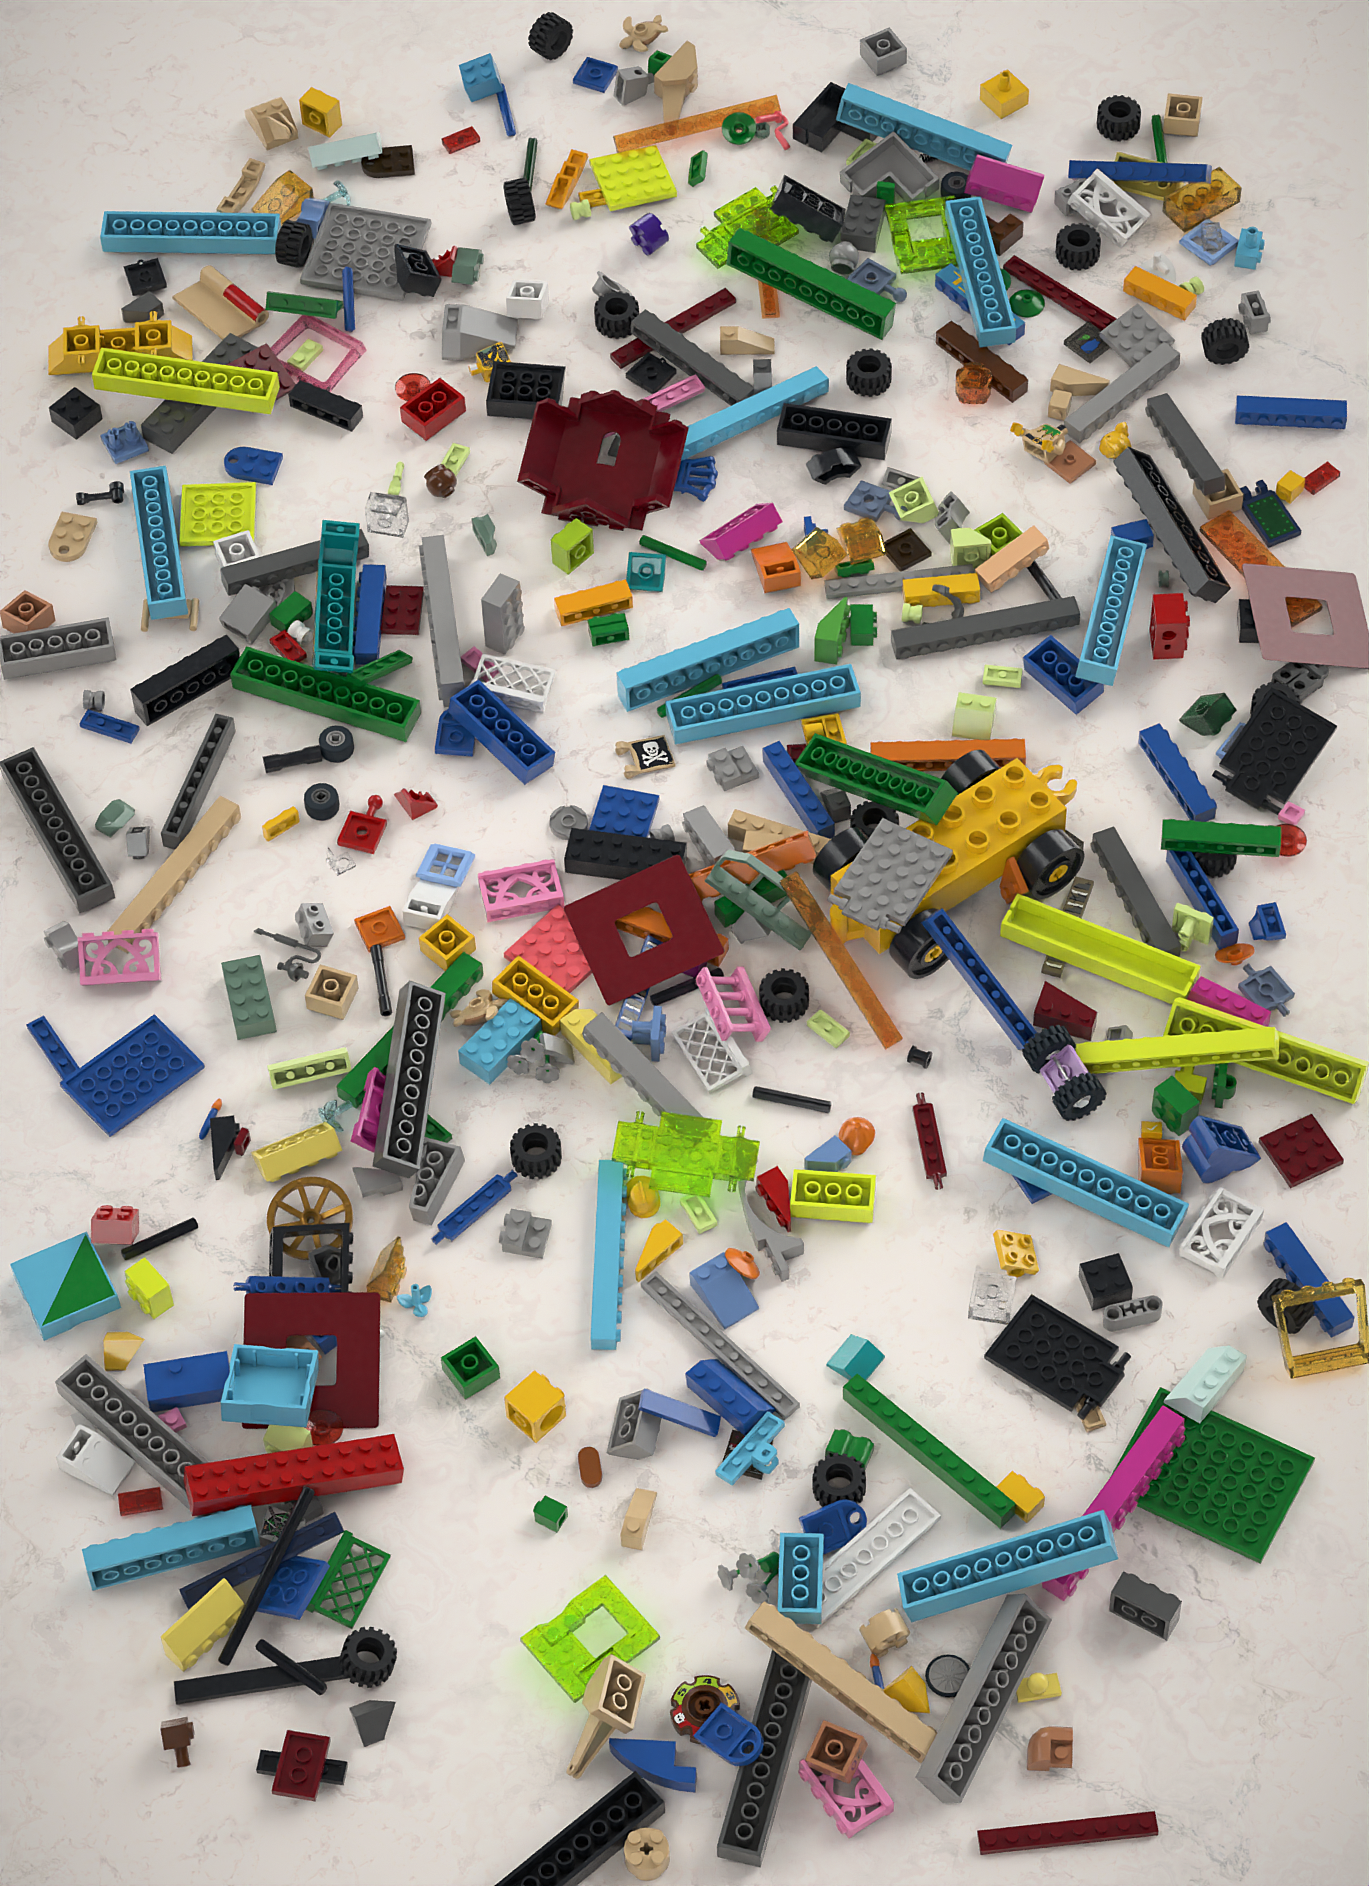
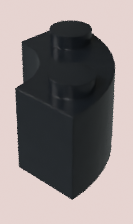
M845 447L816 454L806 463L812 479L824 485L836 478H850L862 467L855 451Z

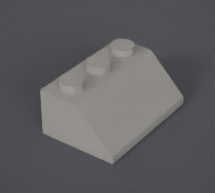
M642 1390L619 1398L607 1454L637 1460L653 1456L662 1418L638 1410Z

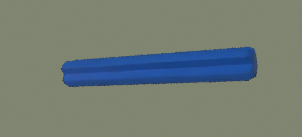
M502 83L503 91L496 94L506 134L510 137L515 136L516 130L505 86Z
M345 267L342 270L345 331L353 332L355 330L353 269Z

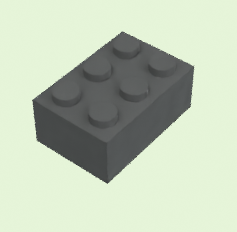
M850 195L841 230V242H850L859 251L875 253L885 217V199Z
M1123 1571L1111 1591L1109 1611L1167 1641L1179 1621L1182 1601L1176 1595L1167 1594L1156 1585L1140 1580L1135 1574H1128Z

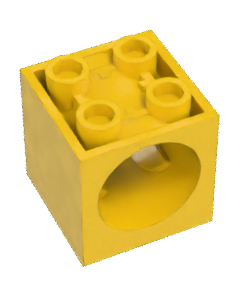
M534 1370L504 1397L506 1417L537 1443L566 1417L565 1395L560 1388L553 1387L545 1375H540Z

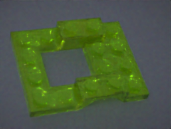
M955 196L885 205L891 242L901 274L943 269L949 264L958 267L945 218L946 201L955 200ZM933 216L941 217L944 237L912 241L907 220Z
M604 1575L574 1597L563 1612L550 1622L538 1624L520 1637V1642L574 1703L584 1697L587 1683L604 1658L612 1654L628 1664L660 1640L658 1632L607 1575ZM603 1606L627 1635L594 1658L572 1632L585 1624V1619Z

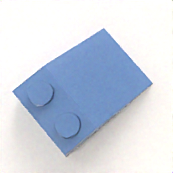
M724 1252L689 1272L690 1286L724 1329L759 1309L740 1273L729 1264Z

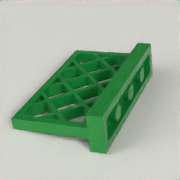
M268 291L266 295L265 310L336 319L337 312L344 308V302L340 300Z
M345 1530L328 1561L330 1567L306 1610L311 1613L314 1611L353 1629L391 1555L353 1537V1533ZM354 1544L363 1549V1555L353 1557L351 1549ZM377 1555L384 1558L382 1564L372 1566L369 1557ZM366 1558L369 1568L358 1571L355 1561ZM352 1563L355 1572L343 1575L341 1567ZM371 1572L373 1581L363 1585L360 1575ZM356 1576L360 1586L348 1589L345 1579ZM342 1581L345 1590L334 1593L332 1584ZM361 1590L364 1598L353 1603L350 1593ZM347 1594L350 1604L339 1607L335 1597ZM332 1599L335 1608L331 1610L320 1607L323 1601ZM352 1608L354 1614L352 1620L349 1621L343 1618L340 1611Z

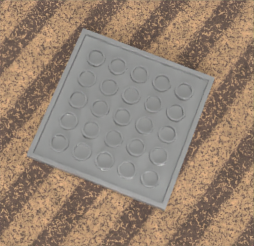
M330 202L300 277V284L343 291L342 270L345 267H350L353 269L354 293L403 301L406 292L401 289L397 281L394 245L399 244L423 249L432 224L431 219Z

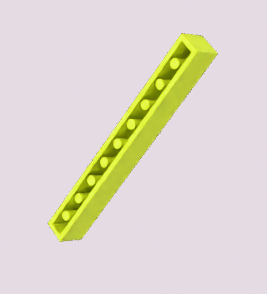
M1275 1027L1245 1028L1233 1031L1224 1030L1221 1032H1203L1198 1034L1186 1033L1174 1036L1164 1035L1162 1037L1084 1042L1076 1044L1075 1051L1090 1074L1278 1059L1279 1036Z

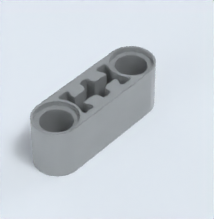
M1151 1295L1109 1305L1104 1309L1103 1327L1108 1331L1114 1332L1156 1322L1161 1318L1163 1302L1158 1296Z

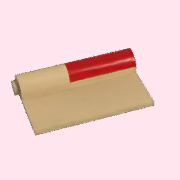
M211 265L202 268L200 281L172 296L173 300L222 340L229 333L240 338L263 325L269 317L267 310Z

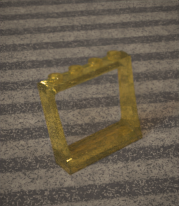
M1344 1278L1341 1283L1324 1282L1321 1287L1304 1286L1300 1291L1283 1290L1280 1295L1271 1296L1284 1366L1291 1379L1369 1364V1326L1365 1284L1362 1279ZM1356 1293L1358 1343L1292 1356L1283 1313L1285 1307Z

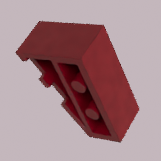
M1045 981L1034 1011L1033 1026L1043 1029H1049V1026H1054V1028L1056 1025L1064 1026L1070 1036L1091 1041L1096 1028L1098 1012Z

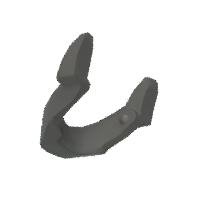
M933 585L932 591L942 594L954 604L955 609L951 614L952 619L963 617L964 607L958 597L949 593V587Z

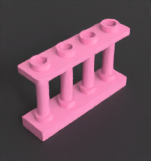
M703 967L696 977V983L721 1040L727 1041L732 1032H752L756 1042H763L771 1027L745 968L736 967L730 977H711L708 968ZM715 985H731L734 992H718ZM722 1000H737L741 1008H725ZM729 1016H744L748 1024H732Z

